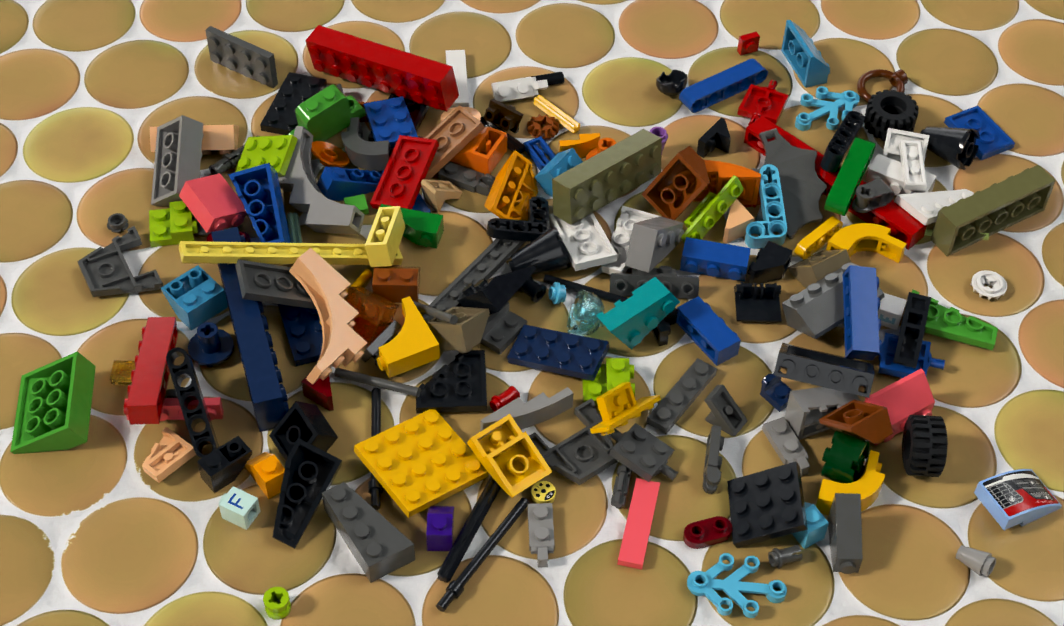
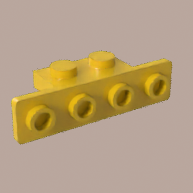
M630 382L619 384L596 398L602 422L590 428L591 434L601 433V436L614 433V428L628 424L629 419L641 416L642 411L654 408V404L661 400L660 395L646 396L635 400Z

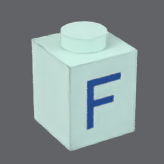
M234 486L219 501L221 517L245 530L249 528L261 512L257 497Z

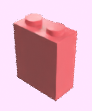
M220 173L185 181L179 197L206 233L233 226L237 227L244 222L247 214L242 201Z

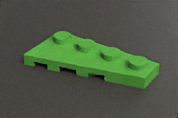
M912 289L911 293L919 294L920 292ZM931 298L924 333L993 350L998 332L997 327L973 316L967 318L961 315L959 310L953 307L950 309L938 304V300Z

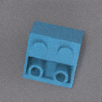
M574 148L557 153L534 178L544 192L553 197L552 179L583 161Z
M199 265L161 287V291L177 317L191 331L228 308L225 290Z

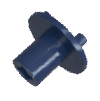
M212 322L200 324L197 328V333L190 339L188 344V353L191 359L199 365L209 368L226 361L234 350V342L230 334L222 329H218L216 324Z

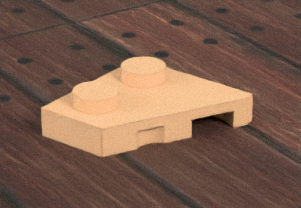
M168 427L163 429V438L160 443L154 444L151 454L142 464L144 472L158 483L196 455L193 446Z

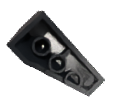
M299 438L297 439L286 459L272 538L294 549L296 548L323 500L322 492L330 488L341 468V459Z

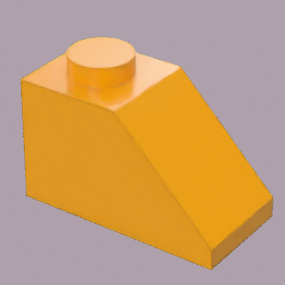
M264 452L247 461L245 468L268 499L281 492L285 468L275 454Z

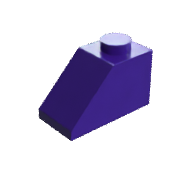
M454 506L429 507L426 530L427 551L451 550L453 546Z

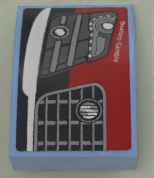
M1018 469L992 476L978 482L974 492L1003 530H1007L1017 524H1020L1022 527L1062 507L1032 469Z

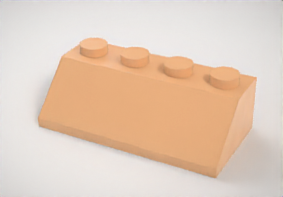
M203 125L202 155H211V151L219 150V154H230L232 150H236L238 148L239 126ZM149 127L151 152H155L157 127Z

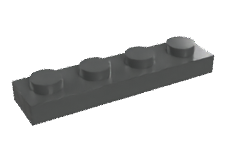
M697 358L647 417V424L667 434L715 377L717 368Z

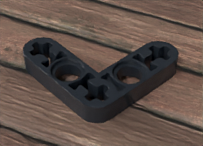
M539 196L530 199L528 206L529 221L501 218L490 219L487 225V234L496 239L532 242L550 229L548 201Z

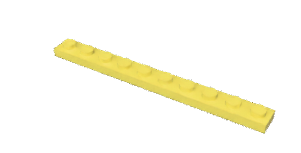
M180 241L179 243L182 263L236 264L238 259L265 264H294L298 257L309 248H312L330 265H370L365 244ZM399 248L393 265L402 264L403 257Z

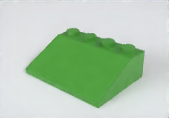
M78 351L22 375L11 453L21 454L69 450L87 442L96 366Z

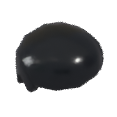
M672 70L669 75H665V72H662L656 79V86L661 93L668 96H676L686 88L688 77L687 74L679 70Z

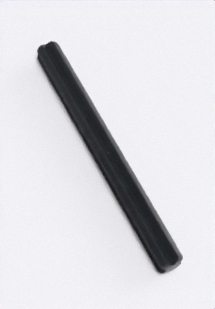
M492 476L437 573L440 581L445 583L451 581L501 489Z

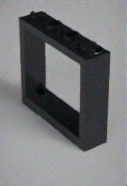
M782 343L774 376L869 398L875 372L874 364ZM781 367L788 368L786 374L780 373ZM859 386H864V392L858 391Z

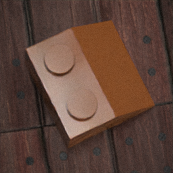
M374 267L372 280L373 301L402 303L401 299L410 296L413 301L418 302L420 267Z
M855 399L819 419L820 424L834 431L838 430L871 444H879L893 434L887 407Z

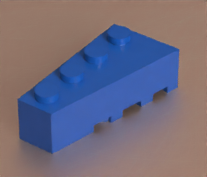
M266 163L228 174L244 205L246 213L252 221L260 242L291 243L278 173L271 164Z

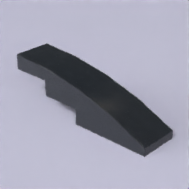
M909 292L893 363L916 368L932 297Z

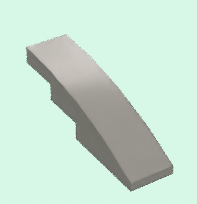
M567 387L550 398L543 392L526 403H523L518 397L481 419L480 432L508 414H511L520 429L549 420L573 407L574 393Z

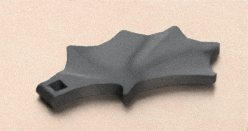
M775 128L759 133V137L766 154L764 165L772 164L779 171L787 222L786 236L792 239L797 231L807 223L822 222L823 216L819 210V200L826 192L827 185L818 177L815 171L817 151L792 146ZM773 137H774V139H775V140H773V141H769V142L767 141V139H770V138H773ZM752 168L753 171H756V172H758V173L760 172V169H761V168H759V169ZM761 206L755 221H763Z

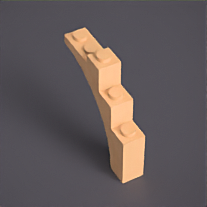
M309 248L297 258L289 272L301 283L311 297L322 325L323 344L321 355L317 364L306 378L313 385L319 379L324 381L332 372V367L336 369L340 364L346 367L351 361L356 363L364 355L362 349L367 342L352 329L356 325L354 319L359 312L344 300L348 295L346 290L351 283L312 248Z

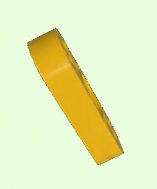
M834 216L830 217L797 244L794 253L803 260L810 257L828 243L830 238L842 228L843 222Z

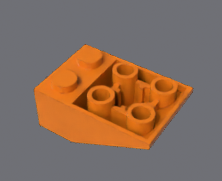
M489 126L485 127L450 161L484 175L491 174L507 152V133Z

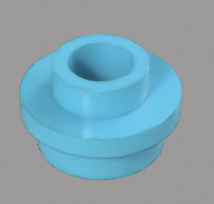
M554 282L549 288L548 296L553 304H559L566 299V287L559 282Z

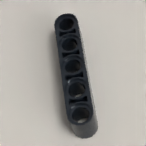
M849 111L825 150L820 163L823 170L831 173L839 170L855 137L859 136L865 121L863 114L856 111Z
M177 347L167 353L166 362L194 451L201 459L206 456L202 454V448L205 445H213L212 451L219 448V444L192 360L184 349ZM183 356L185 358L182 364L174 365L177 357ZM191 378L192 381L188 387H181V382L184 379ZM192 400H198V406L193 410H189L188 404ZM199 422L206 423L203 431L195 432V426Z

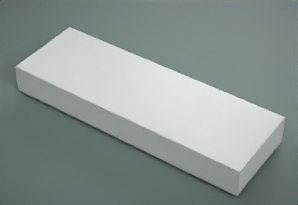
M900 140L899 149L904 190L926 191L927 180L921 141Z

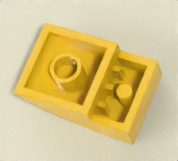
M511 414L472 436L467 442L487 472L511 498L552 473V470L526 431H521Z

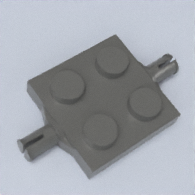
M635 423L629 431L623 434L615 429L614 433L608 435L617 441L609 455L649 482L655 475L663 473L672 481L677 476L678 472L667 465L675 450Z

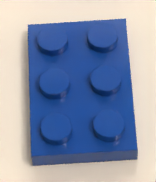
M403 96L364 103L366 117L375 142L389 140L390 147L394 148L400 135L418 137Z

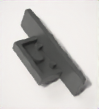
M670 266L653 268L649 273L632 268V274H610L609 293L616 295L633 296L632 291L656 277L676 298L694 299L698 297L699 277L677 276L676 269H672Z

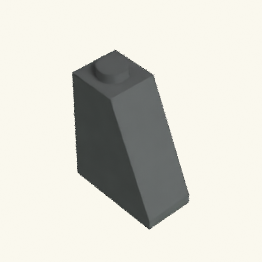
M835 493L827 519L829 522L828 532L833 572L851 574L859 572L863 560L861 495Z

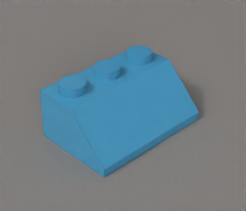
M786 20L781 51L805 88L827 83L828 74H830L829 64L825 62L821 52L817 50L813 40L809 38L807 33L791 20Z

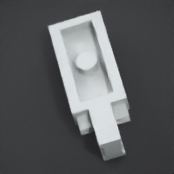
M525 77L495 82L491 84L494 99L503 103L533 98L539 95V90L548 88L547 79L536 81V77Z

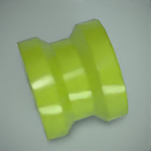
M272 587L265 592L263 602L266 614L276 620L285 618L291 611L290 598L286 589Z

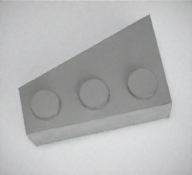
M661 216L634 223L625 266L649 273L681 242V236L684 234V223Z
M825 387L793 390L789 394L784 418L798 440L829 430L830 428L820 424L819 419L854 399L859 401L860 399L855 394Z

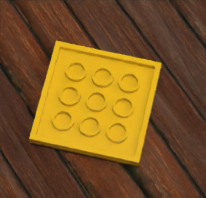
M429 409L354 445L355 454L408 518L489 476V473L472 450L437 410Z

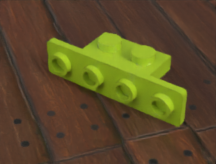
M733 176L718 194L709 192L684 221L685 226L688 228L681 236L684 243L686 237L702 240L737 197L740 196L744 188L737 176Z

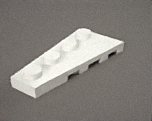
M967 189L899 194L894 202L926 226L936 222L941 208L948 207L962 198L965 199L972 196L974 193Z
M622 205L615 233L613 232L611 237V244L617 253V262L602 265V272L607 274H625L629 268L625 266L634 223L659 217V215Z

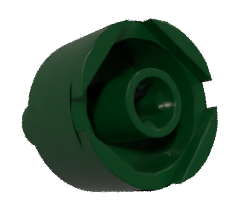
M836 430L831 442L832 447H827L823 454L822 461L826 463L822 468L821 476L839 483H852L859 480L865 468L863 463L865 458L868 459L870 442Z

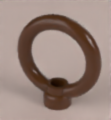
M876 69L863 74L857 83V91L860 97L868 102L872 96L865 89V84L868 80L875 77L887 78L893 87H897L896 92H905V84L908 82V77L902 69L894 73L888 70Z

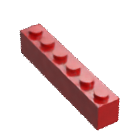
M148 317L146 327H142L143 340L139 341L138 344L139 355L135 356V370L131 372L132 385H128V400L124 401V414L128 415L130 425L160 423L170 377L166 356L171 349L176 348L178 340L176 317Z

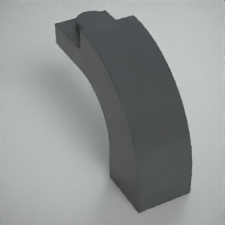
M359 117L351 118L347 132H341L347 157L359 168L371 171H384L392 154L389 140L377 142L363 140V131Z

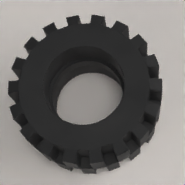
M896 90L876 92V95L873 94L868 101L864 127L868 129L867 132L869 134H873V137L880 138L882 141L886 140L888 128L913 132L919 113V107L916 105L917 102L912 100L911 96L905 95L904 92H896Z
M910 415L908 417L902 438V460L907 475L939 477L942 474L947 458L948 440L946 425L941 416Z

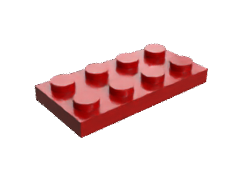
M399 136L371 199L370 205L372 208L379 209L381 204L400 206L406 209L413 208L422 187L421 181L425 179L439 147L436 139Z

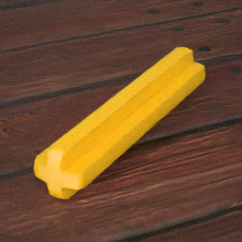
M542 95L534 98L533 104L550 117H555V120L570 132L576 133L580 130L579 122Z

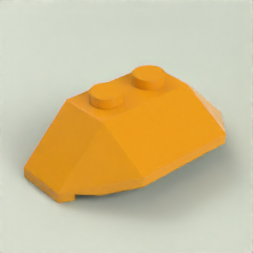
M516 150L511 154L495 177L484 206L490 212L501 219L528 221L529 201L532 197H537L538 194L536 179L532 171V162Z

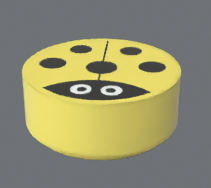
M539 481L533 485L531 498L534 503L554 502L556 489L552 483Z

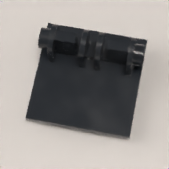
M740 282V284L734 286L737 321L782 323L779 298L781 285H777V283L765 284L764 287L763 283H760V287H757L756 282L753 283V286L752 283Z

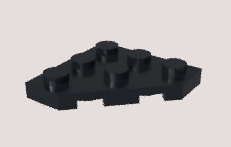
M471 350L467 353H458L454 361L448 366L445 364L432 375L433 378L425 385L422 383L419 386L421 394L419 397H416V414L423 413L429 409L437 410L438 413L487 411L485 350Z

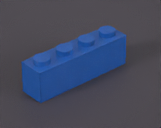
M850 265L843 273L846 358L872 361L881 352L882 341L879 339L881 319L878 318L880 298L877 297L879 277L876 276V268Z

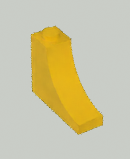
M410 296L401 299L402 314L405 318L402 329L390 342L378 347L379 357L377 358V364L381 371L385 370L389 378L440 359L439 343Z

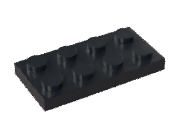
M289 72L260 124L261 131L288 135L298 126L295 113L297 106L320 92V87L324 86L326 88V79Z

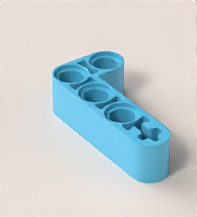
M772 164L762 166L759 172L761 174L759 195L763 221L751 222L746 227L745 244L752 249L765 248L768 241L781 246L786 239L787 222L779 171ZM773 232H778L780 235H775ZM751 234H757V235H759V236H758V237H754V236H752Z

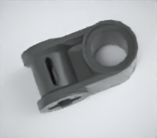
M876 178L857 187V196L852 202V208L858 213H868L873 209L890 203L895 193L881 178Z

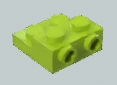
M183 201L169 202L170 208L149 210L151 247L177 245L180 241H195V234L198 233L197 220L194 221V215Z
M606 358V364H601L594 381L582 379L583 403L592 398L595 406H598L597 397L621 383L630 382V379H634V365H629V358ZM630 383L635 397V383Z

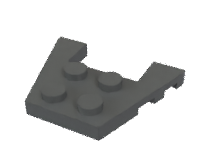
M135 226L127 229L128 233L122 237L116 236L113 238L112 243L105 248L99 247L77 261L92 297L161 290V287H163L156 269L133 277L124 259L122 251L142 245Z
M592 398L576 407L574 414L586 427L556 446L549 448L535 432L529 435L548 466L578 485L583 484L618 462V460L609 455L614 447L610 436H601V433L591 434L590 428L602 422V418L597 413Z

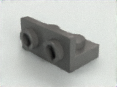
M507 302L499 312L488 317L480 343L501 354L518 337L524 324L527 325V320L509 311V302Z

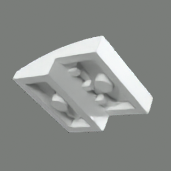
M888 128L883 156L901 162L900 140L921 141L925 162L930 135Z

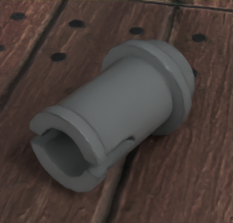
M794 545L780 550L778 548L772 549V552L768 553V559L772 567L781 568L783 564L801 561L803 555H792L793 553L801 552L799 545Z

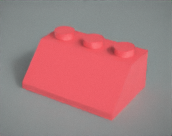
M922 369L871 394L864 401L887 407L893 434L885 438L884 442L890 441L896 434L904 430L905 423L910 415L932 416V409L935 404L925 372Z

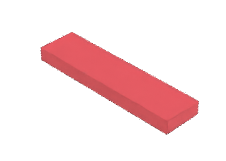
M636 478L617 565L642 570L660 482H648L644 479Z

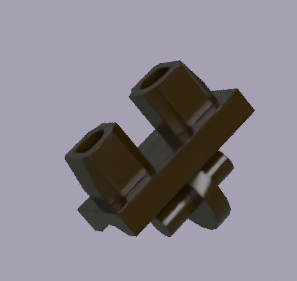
M495 99L490 100L489 107L484 115L485 120L493 121L500 125L502 129L510 130L513 133L519 132V124L523 118V114L516 111L515 106H507Z

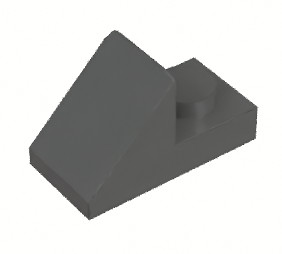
M723 384L717 385L704 400L711 410L705 420L712 425L721 426V430L731 436H736L748 421Z

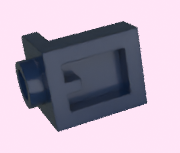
M770 373L761 382L760 395L781 412L787 407L789 394L792 390L781 381L782 377L774 376V373Z

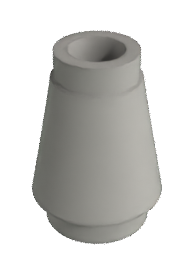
M963 545L960 546L956 554V559L960 560V562L979 576L985 575L988 577L996 564V558L992 557L991 553Z

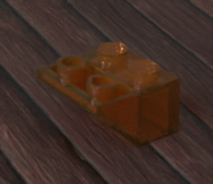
M349 287L348 295L344 300L359 312L354 319L356 325L352 329L369 346L392 323L399 305L363 287Z

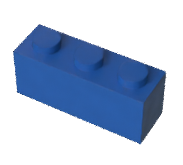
M686 237L680 271L745 282L751 248Z
M698 296L677 307L676 323L716 366L738 355L741 341L739 336L725 324L721 317H718L713 312L708 303H705Z

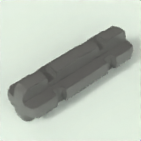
M623 464L618 467L611 498V505L618 509L625 506L632 470Z

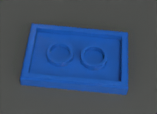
M979 106L945 118L944 123L949 128H966L979 131L980 140L976 139L975 145H979L976 156L980 160L1014 148L1015 142Z

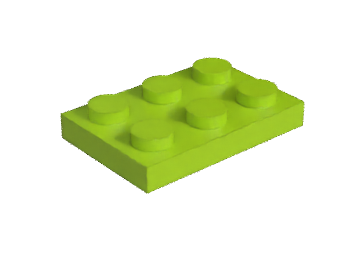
M294 135L248 137L235 172L270 163L277 171L278 176H285L298 139Z

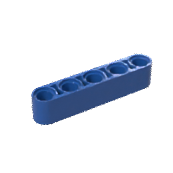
M752 58L686 87L680 93L679 100L692 113H696L749 89L751 84L758 85L766 79L768 71Z

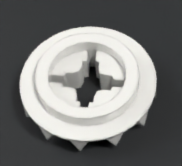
M988 270L979 271L974 274L970 284L973 287V292L979 293L980 297L986 296L988 300L992 297L998 300L1001 295L1004 296L1007 290L1006 280L1000 274Z

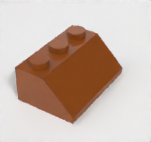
M690 146L685 148L670 161L641 195L662 217L676 220L710 183L705 161Z

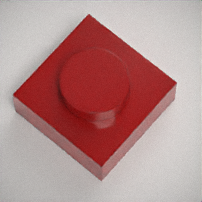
M757 31L739 36L737 52L740 56L758 51L760 35Z

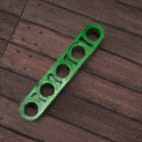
M855 137L828 194L824 210L842 216L846 215L856 194V189L860 185L871 161L876 143Z

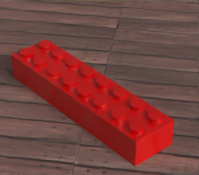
M320 25L305 40L314 69L319 72H325L335 77L381 90L385 93H393L399 97L403 96L419 104L446 112L459 96L453 66Z

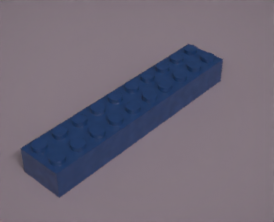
M238 227L211 232L213 242H246L245 236L239 234ZM218 263L259 432L274 429L288 412L289 407L286 390L282 384L281 371L278 369V366H275L278 365L276 352L271 348L273 347L272 337L269 331H265L269 330L266 316L264 314L261 315V313H264L263 304L261 301L242 298L235 267L236 264Z

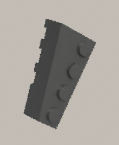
M345 482L322 492L326 513L370 583L415 561L414 543Z

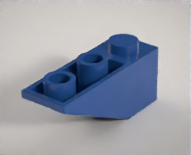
M325 166L317 186L326 198L334 201H344L345 197L375 191L382 174L375 170L368 171Z

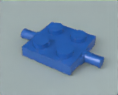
M885 333L882 349L878 354L880 361L878 373L904 378L919 369H922L925 375L929 367L944 369L945 360L931 358V342L923 340L916 368L893 363L899 335Z

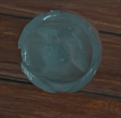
M582 289L576 295V298H579L578 302L571 305L567 319V327L570 329L567 332L586 336L592 335L600 326H604L596 316L600 312L604 313V305L597 295Z

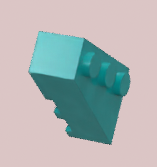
M656 277L632 291L633 296L627 300L615 302V307L607 313L600 312L596 315L606 328L631 350L680 303L673 293Z

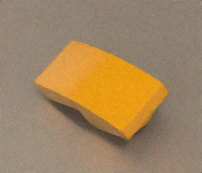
M600 133L579 134V140H559V153L574 148L580 158L586 157L590 150L598 147Z

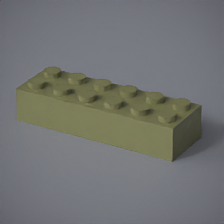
M642 129L553 178V215L572 225L658 176L661 173L662 138Z
M1036 165L1030 169H1025L1015 176H1010L998 184L994 183L985 190L977 191L972 196L965 199L962 198L948 207L945 206L938 212L931 241L946 256H949L981 241L986 235L980 233H989V236L1042 212L1046 208L1056 180L1043 168Z

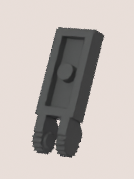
M451 161L438 172L439 180L450 181L457 187L484 196L489 195L495 180L493 175H484Z
M716 425L711 427L706 445L702 487L708 494L716 492L717 485L721 479L722 457L719 456V451L723 449L724 437L721 436V426Z

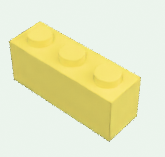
M400 206L379 207L365 243L370 267L384 268L393 265L406 228Z

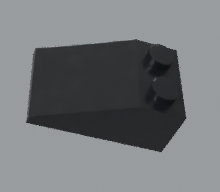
M531 266L487 280L483 278L474 285L470 283L463 288V294L457 301L462 307L489 309V315L497 313L533 274L536 268Z

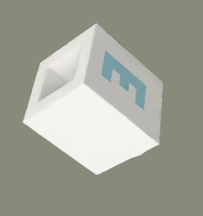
M884 293L885 297L880 300L878 318L881 319L882 326L897 330L907 300Z

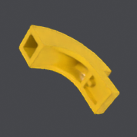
M857 223L838 230L828 241L826 250L847 249L849 258L860 251H872L899 263L903 258L907 243L890 236L891 229L872 223Z
M870 450L864 475L855 482L839 483L823 479L816 503L817 509L822 514L829 515L835 493L860 494L861 512L871 506L877 499L885 478V474L880 473L882 463L878 462L880 452Z

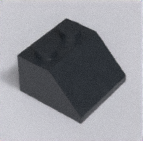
M295 401L269 435L285 461L298 438L325 452L329 450L338 438L316 404Z

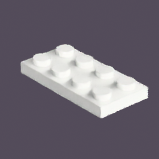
M553 213L549 214L550 225L552 228H557L559 232L558 238L563 240L575 271L617 262V253L594 213L572 225L556 217Z

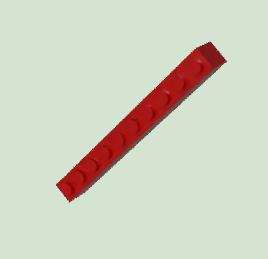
M763 116L746 127L744 143L766 156L765 149L760 140L759 133L775 128L792 146L815 150ZM774 137L767 139L768 142L775 140ZM817 151L815 171L818 177L827 185V190L823 195L828 197L841 166L835 173L823 170L820 166L823 155ZM861 180L860 185L866 184V182ZM894 200L868 213L856 212L852 208V202L848 209L849 212L866 223L890 228V236L907 243V250L920 241L926 231L927 225H923L895 203Z

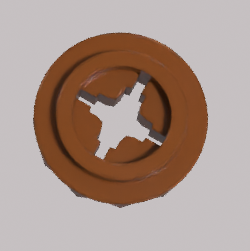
M538 114L537 117H531V120L527 122V131L534 138L541 136L543 139H550L558 134L559 122L555 120V117L549 118L548 114L545 116Z

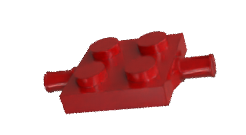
M770 80L768 87L751 84L738 108L737 115L751 118L748 125L761 116L777 124L789 95L775 90L778 85L776 80L774 83L773 80Z

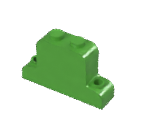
M334 84L302 102L295 110L298 126H303L313 135V142L326 141L348 127L351 118L359 117L360 119L366 115L365 109L352 95L345 96ZM295 129L292 130L288 135H294Z

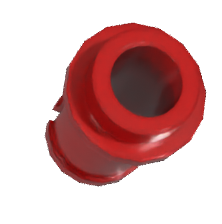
M510 386L500 395H494L489 402L492 410L495 412L518 397L520 398L518 390L514 386Z

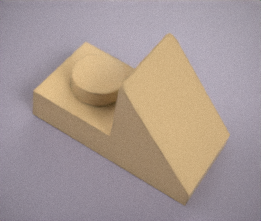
M422 179L421 181L425 202L437 212L440 211L445 200L460 199L463 193L450 181Z

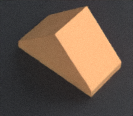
M738 199L730 206L723 243H729L745 236L746 227L751 222H754V217Z

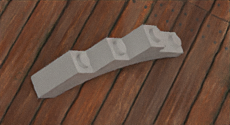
M296 126L294 136L298 141L285 176H278L280 189H283V192H291L290 205L299 212H308L305 224L317 233L360 234L365 214L354 205L340 204L326 198L319 190L311 167L313 135L303 126Z

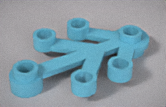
M824 86L816 89L815 96L818 99L827 98L836 101L813 99L811 94L805 93L801 96L800 104L805 107L814 106L820 108L809 114L805 112L800 113L796 117L795 127L798 130L807 131L810 129L813 120L829 113L826 127L830 130H836L839 125V119L837 118L838 108L845 107L841 117L844 120L847 113L852 111L859 103L860 96L851 90L842 93L828 92V89Z
M723 553L720 555L718 563L706 572H692L687 579V587L690 592L696 596L705 595L717 607L718 613L723 616L731 614L733 609L732 600L743 610V614L746 617L754 618L758 615V603L754 600H747L740 592L764 594L772 603L783 602L787 593L786 585L780 580L771 581L769 584L741 581L750 573L758 571L760 561L755 556H747L744 565L724 580L715 579L723 571H729L733 568L734 557L729 553ZM728 560L730 564H724L722 561ZM752 562L756 566H749L747 563ZM696 581H702V582H704V583H703V584H699V583H697ZM773 588H778L781 591H775ZM715 590L724 591L731 599L721 598ZM722 604L728 605L729 608H728V609H724V608L721 607V605H722ZM747 607H753L755 611H749Z

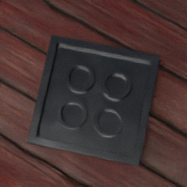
M797 462L727 481L732 537L736 548L808 530L800 466Z

